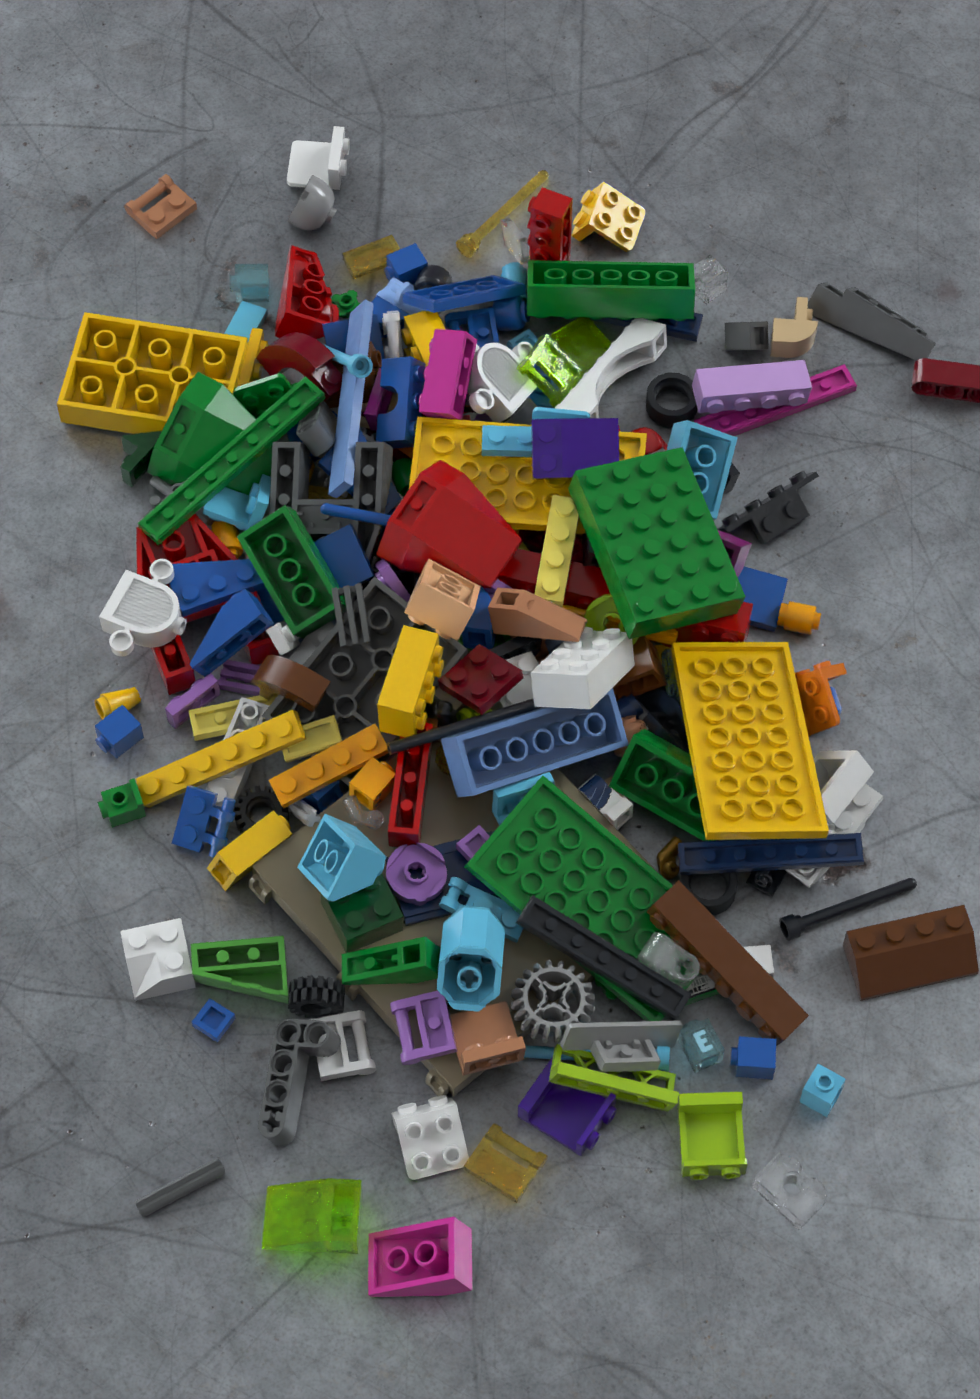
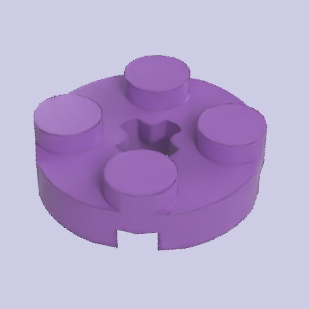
M417 843V845L407 846L405 844L398 847L390 855L386 865L385 880L392 894L401 901L421 906L435 899L445 887L447 879L445 860L442 854L431 845ZM418 867L423 869L421 874L423 878L421 879L411 878V873L408 871L409 869L416 870Z

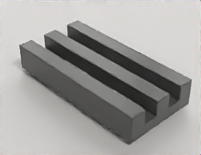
M358 583L355 586L347 585L343 586V588H331L341 648L371 643L362 584ZM351 593L357 594L363 638H358ZM340 595H345L352 640H347Z

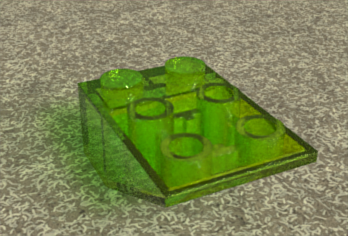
M327 1178L267 1186L262 1249L358 1254L363 1199L362 1180Z

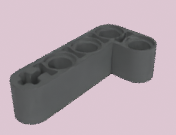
M286 1019L280 1022L275 1029L258 1129L265 1138L277 1146H286L295 1138L309 1056L329 1057L334 1055L340 1048L341 1039L339 1034L325 1022L320 1020ZM297 1032L296 1038L289 1042L290 1037ZM326 1034L325 1040L318 1044L319 1038ZM292 1062L291 1068L284 1072L287 1064ZM287 1092L286 1098L279 1103L280 1096Z

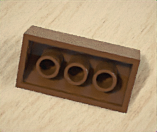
M965 905L849 930L845 934L843 949L860 1001L979 973L974 931Z

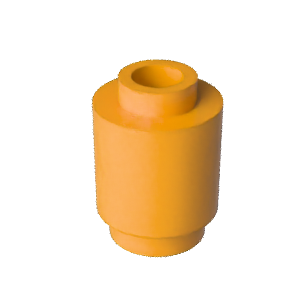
M224 521L213 522L211 531L238 559L243 553L242 545L237 538L239 535L238 528Z
M789 601V604L781 603L777 625L783 626L784 630L811 635L813 629H819L821 613L816 612L817 606Z

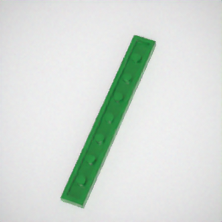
M305 376L138 522L139 528L157 545H160L273 445V442H277L326 398L325 393Z

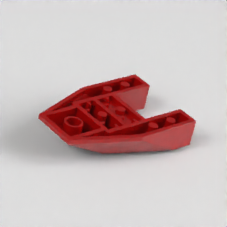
M196 514L191 516L160 545H157L139 527H136L137 574L152 579L150 566L158 559H167L172 564L238 560ZM257 591L252 592V594H253L255 597H257L258 600H259L260 603H261V600H260V598H259V596H258ZM227 602L183 618L187 619L188 623L217 613ZM266 630L244 647L251 664L258 665L263 663L268 655L279 656V652ZM177 635L172 641L163 646L151 648L168 695L189 689L196 680L194 669L190 666L191 661L180 635Z

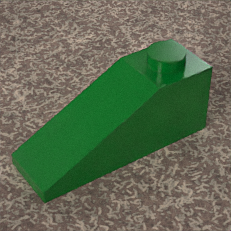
M424 936L342 954V983L344 985L413 984L438 979L441 948Z

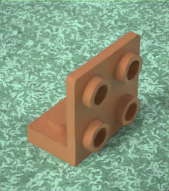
M503 1001L487 1005L479 1012L463 1011L450 1015L458 1051L456 1054L463 1076L524 1060L526 1046L523 1036L517 1037L507 1002Z

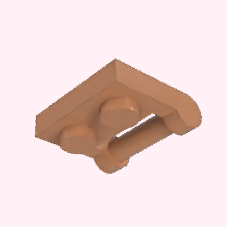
M167 174L159 178V182L136 200H130L124 205L126 212L156 239L197 210L196 202L174 184L171 177ZM164 191L168 193L166 197L146 212L141 211L144 206Z

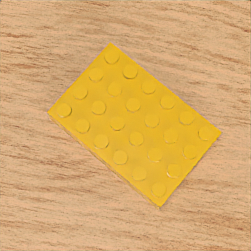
M84 312L57 401L61 423L131 434L162 431L178 398L197 372H201L220 382L232 394L234 393L248 346L247 337Z

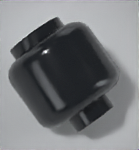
M428 265L419 272L413 288L414 290L450 284L453 283L452 276L441 266Z

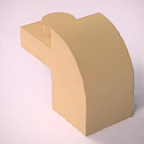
M797 297L794 319L774 318L770 357L794 358L807 353L812 348L816 338L818 321H812L813 309H807L808 297Z

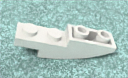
M241 697L223 740L265 722L266 720L262 715L269 705ZM253 763L209 781L206 790L218 794L216 806L222 807L225 797L236 801L237 796L239 797L242 794Z
M865 783L834 823H827L828 835L860 833L865 826L866 820L883 800V795ZM830 867L785 869V871L810 888Z

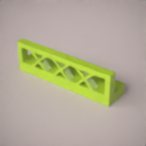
M556 1044L554 1047L549 1082L606 1097L613 1093L618 1100L666 1112L678 1104L679 1092L674 1091L676 1077L674 1073L662 1070L629 1071L637 1079L635 1081L619 1077L618 1074L622 1071L603 1073L588 1069L587 1067L596 1063L591 1052L584 1050L564 1051L560 1044ZM561 1055L573 1057L578 1066L560 1062ZM657 1078L665 1080L666 1086L662 1088L650 1085L647 1082Z

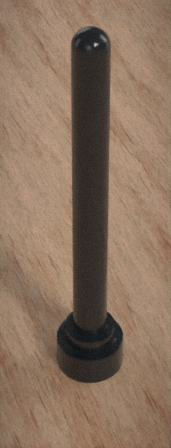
M907 878L802 917L800 915L794 916L793 914L781 917L779 919L781 931L787 941L796 939L801 936V933L805 932V928L913 890L917 886V881L914 878Z

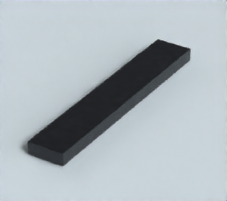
M534 895L531 896L516 921V924L672 1021L678 1019L691 996V993Z

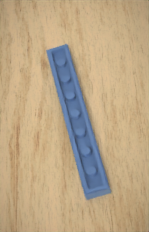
M364 300L350 313L345 351L350 356L363 354L368 357L374 307L372 302ZM345 365L343 367L328 495L338 498L353 486L355 446L359 436L365 378L353 376Z

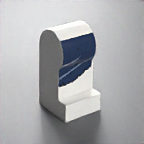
M594 774L578 788L617 830L633 817V804L625 796L622 798L615 790L610 788L600 776Z

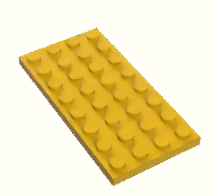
M417 417L409 489L422 471L442 460L463 472L513 529L546 531L553 495L571 497L568 487L572 478L532 479V457L482 456L483 425H531ZM619 431V461L644 456L647 433ZM579 517L576 534H583L585 529Z
M673 642L671 654L706 840L827 838L829 829L788 642Z

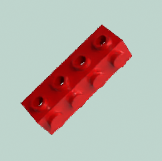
M543 187L537 197L533 196L528 205V212L531 215L527 228L530 229L527 245L530 246L527 262L528 260L570 261L573 198Z

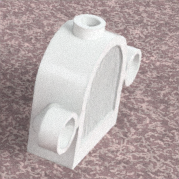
M521 342L512 350L500 343H488L481 348L476 344L467 391L470 394V406L476 413H486L494 422L501 423L514 414L540 384L539 380L526 367L536 359V351L530 343Z
M158 559L151 564L150 574L152 579L125 570L99 616L102 630L112 634L109 643L115 655H129L134 649V644L149 648L163 646L172 641L177 635H181L185 630L187 619L181 615L178 598L174 591L166 586V584L173 580L175 575L173 565L169 560Z

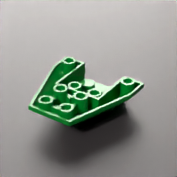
M197 372L178 398L153 448L147 473L158 476L171 486L186 481L255 421L256 418L225 385L201 372ZM273 445L225 487L249 496L253 483L259 484L262 474L271 477Z

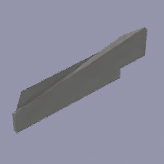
M828 282L820 283L808 301L807 309H813L812 316L912 359L928 358L936 345L935 342L926 337L927 333L922 328L856 287L847 288L843 293Z

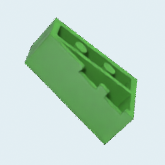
M284 936L191 944L192 974L196 983L288 1004L289 985Z

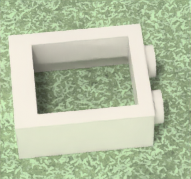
M857 750L819 751L814 758L827 823H834L874 773Z

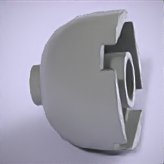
M312 175L287 222L303 230L318 229L324 222L330 224L337 209L333 208L335 197L330 186L320 178Z

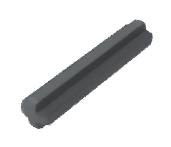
M215 1158L137 1199L136 1207L139 1213L146 1217L222 1177L225 1174V1169L221 1161Z

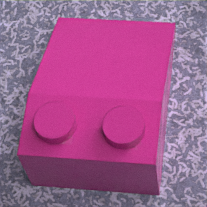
M456 1217L369 1233L368 1295L370 1297L446 1296L473 1290L472 1229Z

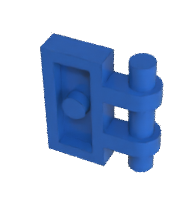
M192 785L187 786L171 844L200 853L203 851L205 842L211 845L209 856L214 858L217 852L227 846L228 838L226 835L230 822L234 821L235 812H233L236 801L225 797L222 807L215 805L218 797L217 793ZM212 816L218 819L215 833L208 831Z

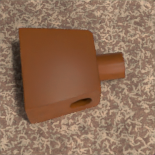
M646 636L639 637L633 645L635 666L613 687L616 701L623 695L626 697L630 694L637 696L667 685L659 652Z

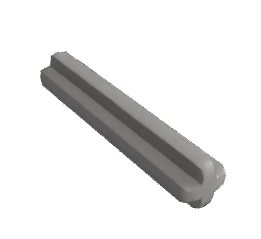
M301 799L288 806L291 814L306 826L313 827L314 822L320 823L321 817L316 814L317 810Z

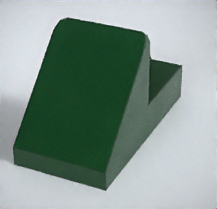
M162 431L123 435L121 437L123 450L129 455L124 458L120 468L123 482L130 487H133L147 472L153 448Z

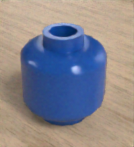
M522 296L495 300L493 305L488 307L494 308L496 326L499 331L521 330L526 322L530 321V316H527V300H523Z

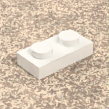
M285 620L266 630L280 655L300 645L298 641L300 637L292 634Z

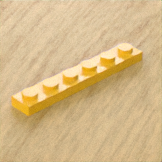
M290 710L136 778L135 780L144 806L150 808L186 792V788L189 785L198 787L306 740L298 712Z

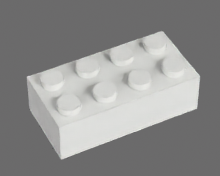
M585 627L579 642L564 641L531 672L534 706L592 709L635 666L632 639L628 638L626 632H620L618 628L593 631L592 628Z

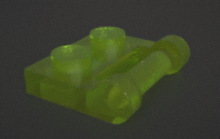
M547 333L540 336L526 358L516 368L521 375H526L550 400L549 404L553 408L565 399L569 391L577 385L584 374L581 368ZM535 363L559 387L558 392L533 367Z

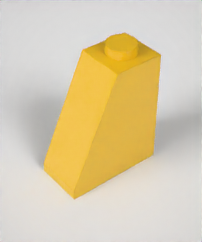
M273 810L217 852L207 869L225 892L252 871V866L293 834L290 831L291 827L288 821L283 816H278Z

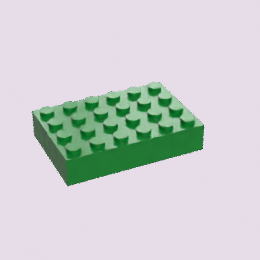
M683 447L580 469L574 472L568 490L629 639L738 613L746 596Z

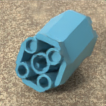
M463 906L443 922L437 990L447 999L453 1009L479 1012L486 1004L500 995L505 927L489 908Z

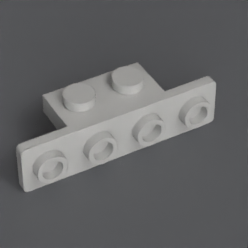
M680 1021L570 1023L560 1045L564 1051L590 1050L601 1072L658 1070L661 1063L655 1048L657 1046L674 1047L683 1026Z

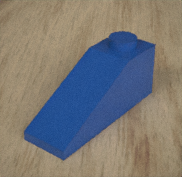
M243 589L241 592L235 593L221 607L190 662L192 669L206 677L274 624L257 597L248 590Z

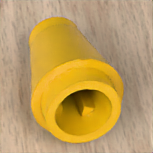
M135 687L102 693L100 698L95 699V707L102 720L121 705L130 710L141 703L139 692Z

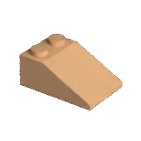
M428 559L404 613L409 615L408 618L412 622L422 626L427 624L434 628L435 632L442 638L448 640L453 638L458 641L475 610L481 586Z

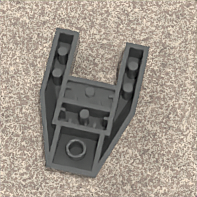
M273 442L269 515L284 505L296 510L314 542L351 524L370 562L382 525L324 515L321 513L320 507L322 504L328 503L385 514L392 478L393 447L385 442H356L353 499H308L310 451L301 442ZM351 593L352 603H354L357 594Z

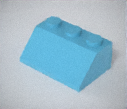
M689 420L673 423L667 450L683 447L711 516L715 520L719 513L738 437Z
M324 814L297 868L327 900L333 902L373 885L376 877L384 870L387 856L356 826Z

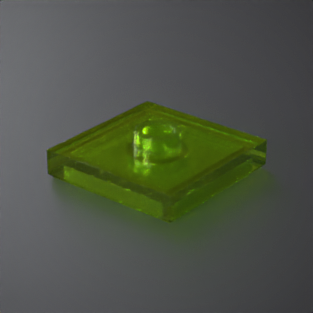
M578 317L541 340V343L559 363L579 367L580 373L576 381L580 380L594 366L597 359L611 345V342L588 317Z

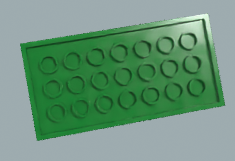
M543 775L465 865V868L519 914L522 913L529 899L534 895L685 990L699 975V972L693 965V960L686 953H682L674 947L671 942L672 938L664 930L656 928L650 921V915L646 912L673 885ZM575 961L645 1021H661L665 1017Z

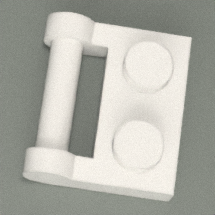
M398 310L387 311V313H383L382 318L383 334H387L388 346H385V358L403 357L400 313Z
M351 1011L309 1019L325 1022L339 1034L341 1039L340 1048L334 1055L329 1057L316 1056L321 1081L357 1074L369 1075L376 1071L375 1061L370 1056L364 1026L367 1021L364 1011ZM344 1026H352L359 1061L349 1062L343 1031ZM326 1034L319 1038L318 1044L325 1040Z

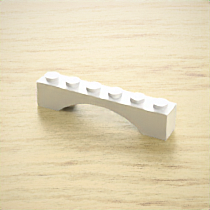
M635 318L629 326L624 328L623 333L616 341L611 343L608 350L597 359L594 366L583 375L580 382L569 391L565 399L555 409L586 411L590 414V418H599L598 405L606 389L627 372L655 362L667 348L666 325L644 318Z

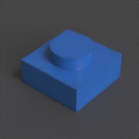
M209 998L191 1023L192 1027L218 1043L236 1017L233 1012Z

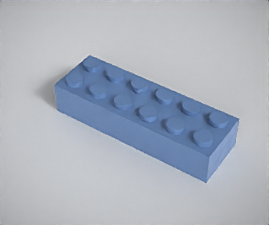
M613 688L592 709L543 707L441 738L457 797L474 796L629 745Z

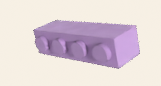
M805 360L696 369L692 382L698 413H718L727 410L744 411L749 408L760 407L769 409L783 405L799 406L807 403L812 390Z

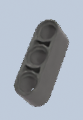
M323 400L299 421L296 433L314 457L321 455L333 445L337 417Z

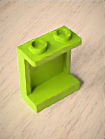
M742 1092L679 1094L677 1110L682 1177L690 1176L692 1180H704L709 1176L721 1175L724 1179H735L746 1174L748 1164L747 1158H745Z

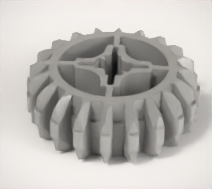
M548 960L545 963L544 969L539 963L534 964L533 972L525 969L523 971L524 979L517 978L515 982L517 988L513 989L511 997L515 999L511 1002V1009L517 1011L514 1014V1020L523 1021L520 1027L522 1031H526L529 1028L532 1029L530 1034L532 1039L536 1038L538 1034L543 1035V1043H547L549 1036L553 1037L556 1044L560 1043L561 1035L564 1036L568 1024L590 1023L591 1018L588 1015H593L595 1007L591 1005L595 1001V995L588 993L591 991L592 985L591 983H582L585 979L584 972L575 976L574 965H571L568 970L563 969L564 962L562 960L558 962L557 967H552V962ZM547 982H556V983H560L561 985H559V986H552V985L548 984ZM532 989L537 993L536 998L540 1002L534 1012L528 1002V994ZM571 992L576 997L578 1010L574 1015L570 1012V1006L566 1002ZM558 999H559L558 1004L555 1003V1002H552V1001H554V1000H558ZM552 1017L559 1022H550L544 1019Z

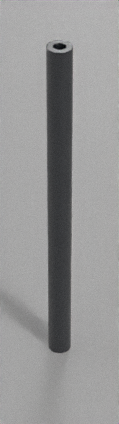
M534 698L484 713L483 715H477L387 743V750L392 755L543 707H535Z

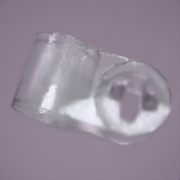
M659 932L652 934L637 957L638 961L681 988L688 986L700 970V964L694 955H691L676 945L669 937ZM681 966L686 968L684 975L679 972Z

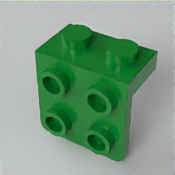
M278 373L235 387L233 395L257 419L297 383L290 384L283 374Z

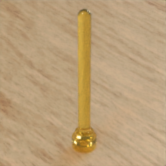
M541 170L474 233L462 235L456 241V247L459 252L465 257L471 258L479 250L480 241L548 179V172Z

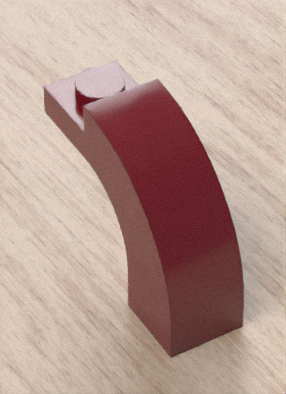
M297 332L285 334L262 349L256 357L270 376L278 373L282 374L290 368L299 371L325 393V401L341 391L342 374L331 362L335 355L325 345L309 335Z

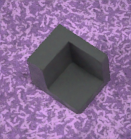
M768 321L725 323V349H768Z

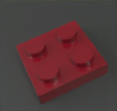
M478 644L438 680L440 689L480 715H483L524 677L521 669L481 644Z

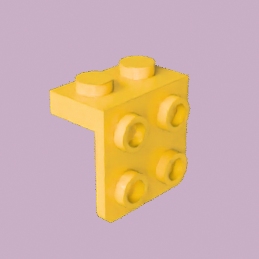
M602 182L592 191H586L581 199V204H583L581 211L573 221L575 227L571 236L578 241H582L595 231L625 252L631 251L642 225L645 209L605 182Z

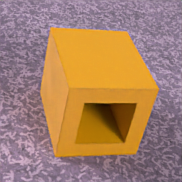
M371 757L349 782V795L373 812L393 790L395 780L394 769L384 761L379 762Z

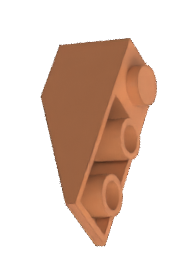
M497 587L488 606L494 634L579 642L587 624V619L526 590Z

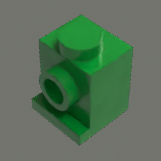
M135 778L130 779L127 784L101 792L102 801L97 803L102 818H109L112 828L146 817L144 803Z

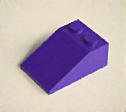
M618 418L532 419V479L572 478L576 470L619 461Z

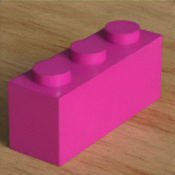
M435 329L434 336L429 344L430 357L428 366L424 370L425 383L423 393L419 397V412L426 417L462 420L477 339L467 331Z

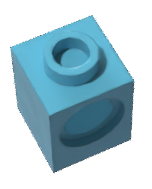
M817 1064L802 1090L800 1103L828 1117L842 1093L846 1079Z

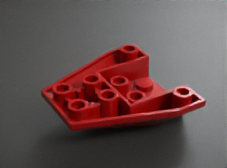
M439 460L418 475L389 518L377 551V556L402 571L417 574L422 573L427 560L430 559L481 587L491 589L522 543V539L463 472Z

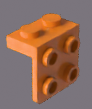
M829 660L814 665L813 671L805 669L795 673L808 736L840 724V717L828 681L847 674L844 663L831 665Z

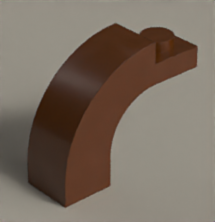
M268 655L250 683L259 687V695L270 701L274 693L279 694L314 713L327 692L331 681L290 659L277 655Z

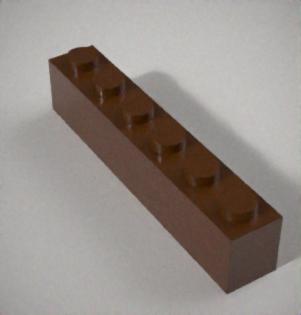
M679 880L646 911L650 915L649 918L652 924L659 930H664L672 938L671 942L674 947L680 952L686 953L693 960L696 970L702 975H707L715 983V989L720 995L730 998L737 1006L736 1010L740 1016L747 1021L751 1020L759 1029L758 1033L762 1038L777 1039V1046L809 1016Z

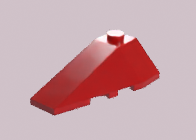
M293 245L289 248L276 318L275 337L281 338L288 333L297 332L319 339L324 337L322 324L335 322L339 319L338 307L332 303L330 298L332 292L330 287L325 285L323 280L325 273L315 252Z

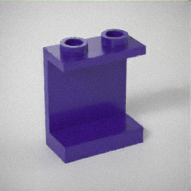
M552 1056L518 1105V1117L577 1155L582 1156L586 1149L592 1150L600 1138L598 1131L604 1123L609 1125L616 1115V1095L610 1093L607 1099L595 1093L549 1082Z

